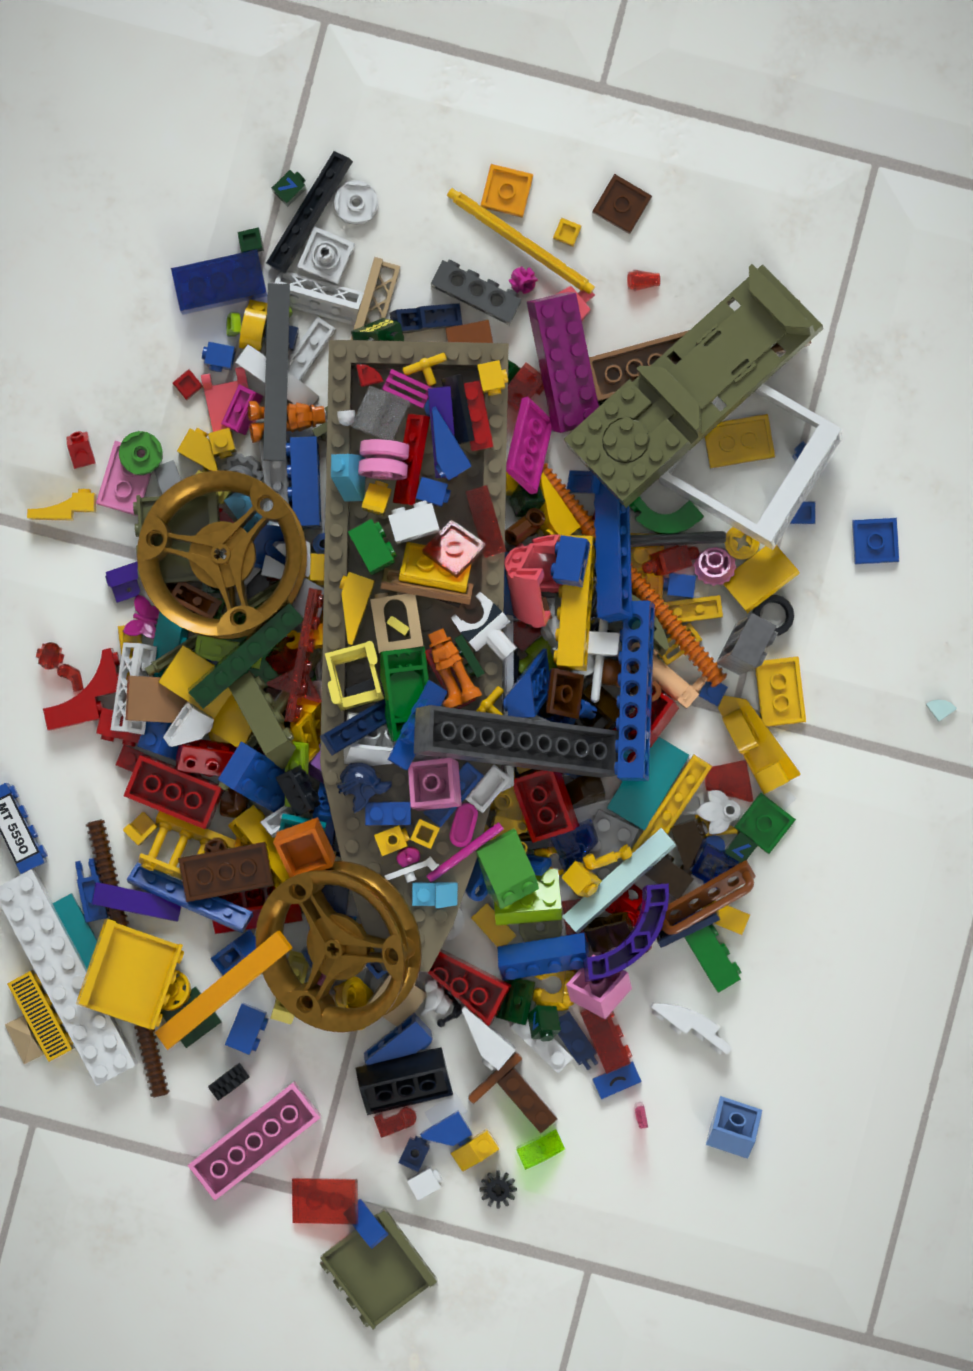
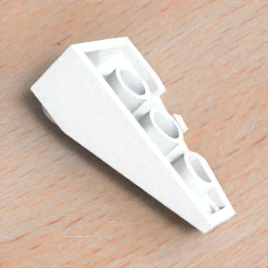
M348 712L347 720L359 713ZM387 724L344 749V764L366 763L370 766L394 764L387 760L396 741H391ZM416 754L412 762L434 760L439 757Z

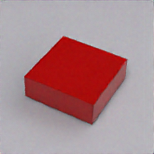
M190 369L173 382V385L186 400L203 388V385Z

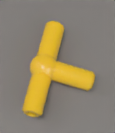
M440 353L430 358H422L419 362L403 367L404 375L408 376L422 370L428 386H433L436 384V380L431 366L445 362L447 360L445 353Z
M497 686L486 699L481 701L476 711L503 715L493 704L504 693V690Z

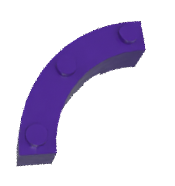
M669 884L646 885L642 888V907L633 930L615 949L598 956L587 957L583 960L585 982L597 981L622 971L636 962L651 947L663 926L668 909Z

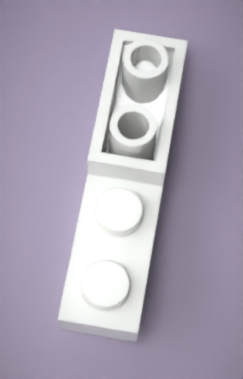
M651 1004V1008L654 1009L652 1014L661 1021L666 1018L671 1022L669 1027L679 1035L681 1032L687 1034L693 1028L692 1034L701 1041L705 1038L712 1043L710 1048L718 1054L722 1052L728 1054L732 1049L729 1044L715 1034L720 1026L707 1017L688 1008L673 1004Z

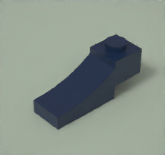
M460 303L396 309L389 313L390 320L400 322L403 334L463 325Z

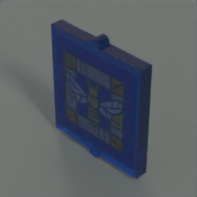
M707 843L691 870L693 872L692 875L702 880L705 884L735 867L739 861L725 854L724 850L720 851Z

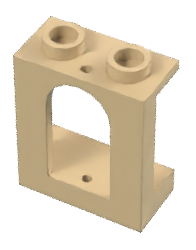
M397 592V595L388 596V593L375 594V599H370L379 654L382 651L424 647L416 595ZM400 600L405 604L411 639L388 642L384 607L388 601Z

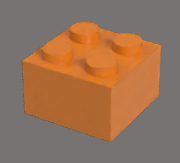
M318 817L276 833L273 843L290 878L300 873L325 870L333 867L336 856Z

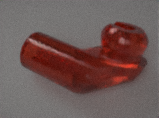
M62 664L57 668V674L60 677L71 681L73 692L84 689L79 669L69 664Z

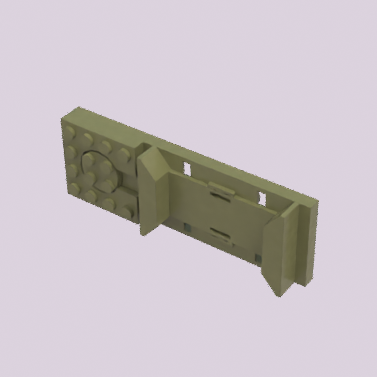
M751 264L749 266V277L651 366H638L636 369L639 377L633 382L629 379L568 434L564 441L582 463L627 508L824 329L823 325L763 264L758 269ZM736 300L741 306L734 311L729 305ZM776 343L786 351L781 357L771 349ZM675 354L681 358L676 365L670 360ZM717 396L727 405L721 412L712 403Z

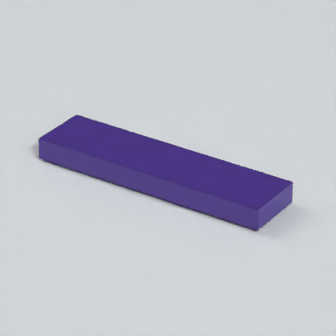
M450 386L428 388L435 479L447 478L446 476L441 477L435 467L438 463L435 452L432 408L437 407L454 435Z
M98 882L95 883L91 905L178 922L181 906L154 894Z

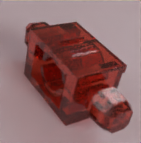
M676 545L649 554L650 560L642 564V570L645 574L654 573V576H660L693 566L692 560L700 556L699 549L694 546Z

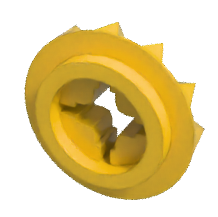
M732 527L726 533V542L724 544L726 551L733 558L744 560L752 557L757 552L760 542L746 535L745 542L751 547L742 546L738 551V542L733 537L741 539L745 534Z

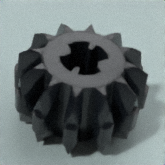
M496 1170L495 1178L489 1172L487 1175L490 1181L486 1179L481 1180L487 1186L479 1188L480 1192H487L481 1197L484 1201L490 1197L488 1206L491 1207L493 1202L496 1201L497 1209L501 1207L500 1201H503L506 1207L509 1206L506 1198L515 1199V1196L509 1193L517 1191V1187L510 1186L515 1182V1179L512 1178L506 1181L509 1173L505 1172L501 1178L500 1170ZM495 1184H500L501 1188H505L504 1192L501 1191L500 1195H497L496 1191L492 1190V1187L496 1188Z

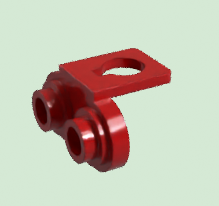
M633 884L605 911L611 914L627 912L634 927L640 915L638 907L642 903V890ZM634 890L638 894V899L630 900L628 891Z

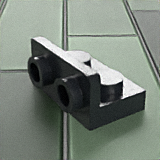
M301 765L275 777L296 816H300L321 805L319 795L312 788L308 774L302 769Z

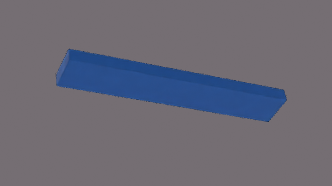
M137 862L127 878L129 884L241 933L244 932L253 917L252 911L218 896L186 902L183 881L155 869L154 871L147 870L139 862Z

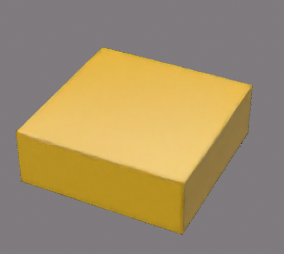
M561 217L553 239L573 247L582 226Z

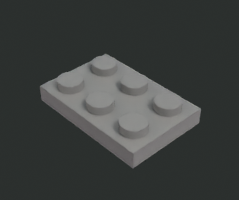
M599 809L574 862L584 863L583 857L593 854L596 859L613 851L618 852L626 844L628 847L631 846L639 828ZM620 858L617 862L592 871L602 881L624 860Z

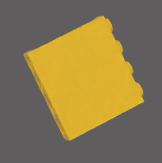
M105 919L76 1004L143 1028L154 1030L155 1026L159 1027L163 1014H160L162 1005L166 1006L170 993L167 990L169 985H173L176 979L177 972L174 970L176 964H180L184 951L181 949L183 945L175 944L116 923V921Z

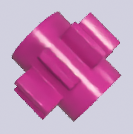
M521 266L512 272L509 282L512 285L511 288L516 293H519L521 290L523 294H526L535 288V282L538 279L534 276L535 273L530 267L525 270Z

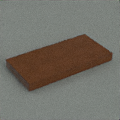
M266 841L178 858L186 902L274 886Z

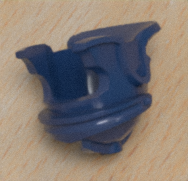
M350 763L340 774L341 782L336 784L339 794L343 793L344 796L348 794L354 795V813L362 810L368 804V799L373 795L382 794L392 787V781L381 782V778L376 776L375 770L366 763Z

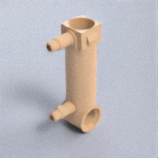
M634 643L631 650L640 648V643ZM653 649L652 680L657 682L661 690L674 701H677L687 709L698 697L699 690L705 685L707 677L701 676L692 686L689 685L657 657L658 652ZM634 664L633 666L639 670V664Z

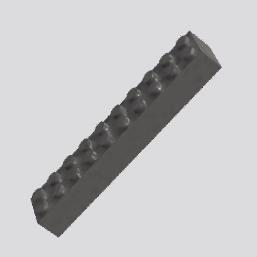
M753 613L749 614L735 624L717 660L718 665L737 675L761 666L767 656V653L764 652L765 648L773 644L778 632L774 631L776 625Z
M434 705L416 708L414 754L599 778L617 776L614 771L615 762H618L615 742L619 739V731Z

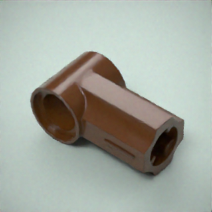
M530 509L525 516L505 530V541L510 546L517 547L527 538L535 535L545 522V514L540 509Z

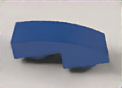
M361 1199L344 1212L345 1216L371 1249L389 1235Z

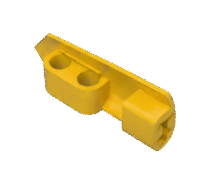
M724 695L718 710L741 755L743 754L763 794L800 776V771L748 700Z

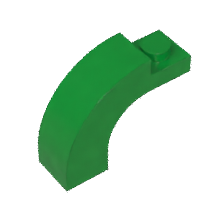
M640 497L629 505V508L634 513L637 511L640 513L635 518V521L644 529L656 534L682 533L695 526L704 518V515L690 500L679 510L671 514L654 512Z

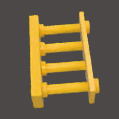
M159 811L156 817V824H158L160 829L148 856L140 853L139 863L147 870L154 871L155 869L182 880L180 868H177L178 858H181L188 840L193 838L200 841L201 845L197 854L205 853V845L212 838L219 837L224 839L228 844V848H233L236 840L209 829H202ZM173 830L179 833L180 838L169 864L156 858L168 831Z

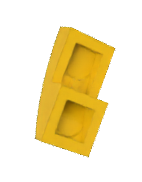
M716 900L713 901L712 903L706 905L705 907H707V906L713 904L714 902H716ZM728 905L718 910L720 920L714 924L742 935L750 914Z

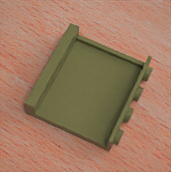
M211 492L196 497L178 510L168 524L172 533L195 536L208 524L220 522L218 492ZM136 495L137 502H133L134 515H138V523L135 524L136 537H139L148 512L160 496L141 498L140 495ZM158 535L154 539V545H161L163 537ZM172 539L171 549L189 552L191 543ZM220 551L218 555L221 557L219 558L223 559V552ZM168 553L166 557L159 561L165 584L200 581L193 573L189 559ZM138 570V579L141 580Z
M386 1208L374 1216L389 1235L371 1249L357 1230H354L320 1257L322 1260L320 1262L321 1267L327 1274L331 1272L335 1278L333 1280L335 1286L340 1292L342 1290L345 1291L348 1295L346 1300L353 1309L357 1308L362 1314L359 1318L366 1327L370 1326L373 1330L379 1323L438 1281L437 1277Z

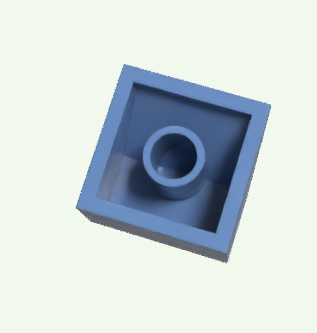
M720 1096L709 1128L706 1145L748 1159L756 1141L762 1110Z

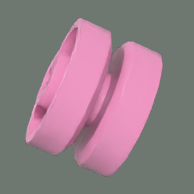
M381 439L361 441L360 455L366 459L359 461L358 475L381 480H403L407 478L408 465L402 461L409 457L408 444Z

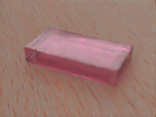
M637 1102L634 1104L637 1124L640 1129L648 1128L643 1102Z

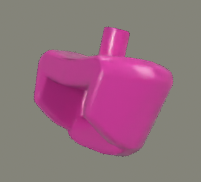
M413 846L402 848L397 853V863L401 867H406L420 860L419 850Z

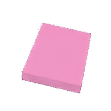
M115 441L96 504L134 515L133 502H137L136 495H140L141 498L145 497L152 473L135 475L127 471L119 458V449L122 442ZM139 450L137 453L138 457H144L145 451Z

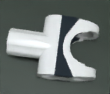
M479 592L476 597L481 602L484 610L483 618L475 624L466 623L464 620L461 621L456 614L451 619L476 652L487 644L499 659L503 661L517 648L502 631L510 623V620L491 600Z

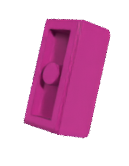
M239 384L221 425L246 435L249 430V424L252 423L248 417V401H257L260 405L263 395Z

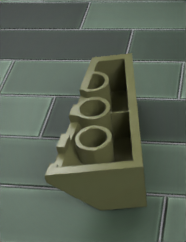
M249 671L229 686V689L264 754L278 767L284 769L296 749L292 741L295 737L288 727H284L283 722L285 719L279 710H275L273 705L276 703L270 693L266 694L264 690L266 684L260 676L256 677Z

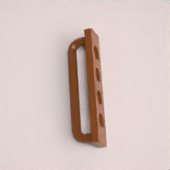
M743 861L668 904L660 931L670 935L680 933L748 894L754 887V878L756 877L748 861ZM731 877H737L734 881L728 882ZM745 884V885L742 886L741 888L735 890L734 892L728 894L727 896L721 898L720 900L714 902L713 904L707 906L706 908L700 910L699 912L693 914L692 916L686 918L685 920L679 922L678 924H676V925H674V926H671V925L677 923L678 921L684 919L685 917L691 915L692 913L698 911L699 909L705 907L706 905L712 903L713 901L719 899L720 897L726 895L727 893L733 891L734 889L740 887L741 885ZM717 887L715 892L708 893L712 888ZM698 898L697 902L689 904L691 900ZM679 910L678 913L670 915L672 911Z

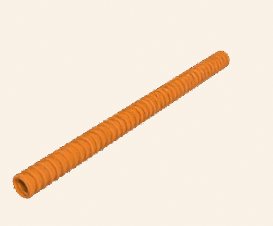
M544 463L542 473L546 475L581 526L579 528L582 531L581 534L593 536L596 540L593 516L588 515V510L583 509L584 506L579 504L580 501L574 499L575 495L570 494L571 490L566 489V485L561 483L562 480L557 479V474L552 473L553 469L548 468V463ZM631 562L632 593L634 592L635 596L641 601H651L655 604V616L661 623L662 628L667 630L666 634L671 635L670 639H674L676 641L675 644L680 646L679 649L684 650V655L689 656L688 660L694 662L693 666H697V670L703 673L702 676L707 677L706 681L712 683L711 687H716L726 678L727 674L722 672V668H718V663L713 662L714 658H710L708 656L709 652H705V648L699 645L700 642L695 641L696 637L690 635L691 631L686 630L687 627L682 625L681 620L678 621V616L672 614L674 611L668 609L669 605H665L663 599L660 600V595L655 594L656 590L650 588L651 584L646 583V578H642V574L637 573L638 569L633 568V563Z

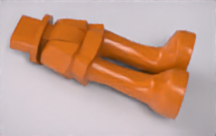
M248 401L249 421L264 419L265 407H261L257 401ZM289 403L287 405L286 431L293 433L298 430L301 432L311 426L316 427V424L326 422L324 406L314 407V404L309 406L302 403ZM264 422L250 423L252 443H257L261 441L264 435Z
M444 628L429 634L428 637L431 641L429 647L433 648V663H436V670L441 675L448 691V698L443 702V707L455 708L482 696L481 690L474 686L462 664L463 658L459 655V651L453 644L451 637H447ZM450 668H453V670H454V672H455V674H456V676H457V678H458V680H459V682H460V685H461V688H462V692L460 691V688H459V686H458V684H457V682H456V680H455V678H454V676H453V674H452Z

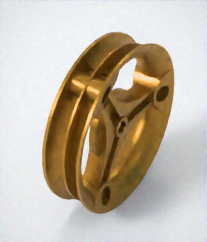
M216 470L187 477L170 487L158 498L148 512L139 534L137 562L140 578L148 597L155 607L170 621L197 635L217 639H235L251 634L288 600L291 604L294 602L306 573L307 545L298 517L290 505L278 493L260 480L249 475L233 471ZM229 491L249 496L253 506L236 522L220 521L208 524L195 536L173 534L168 525L176 512L185 504L207 493ZM269 500L272 501V509L264 511V503ZM258 512L263 517L247 533L243 527ZM269 521L278 522L286 547V562L283 575L273 594L261 606L255 609L248 606L244 588V580L252 572L256 561L254 540ZM158 535H162V544L159 546H155V537ZM172 539L191 543L189 552L171 549ZM220 551H227V553H224L227 555L225 559L219 558L221 557L218 555ZM168 553L189 559L191 569L196 577L206 585L220 590L227 607V612L224 613L221 619H213L200 616L185 608L168 590L161 574L159 561L166 557ZM236 586L241 606L233 607L228 588ZM244 613L246 621L238 625L236 618L239 614Z
M334 861L331 868L297 874L273 890L264 903L258 918L256 948L280 930L283 934L286 915L291 904L299 903L310 927L307 936V950L313 965L308 982L302 984L289 964L286 954L262 973L268 987L277 1000L296 1018L324 1031L352 1032L375 1023L384 1015L396 1009L409 996L420 971L421 939L410 907L403 896L388 880L365 866L346 861ZM325 885H337L361 895L380 914L390 936L387 939L366 934L354 919L337 913L326 900L321 890ZM370 947L382 948V953L370 952ZM367 963H384L385 968L391 975V979L385 991L376 1000L358 1008L336 1006L334 999L329 994L336 980H347L356 976L365 968ZM323 973L326 975L322 986L317 983Z

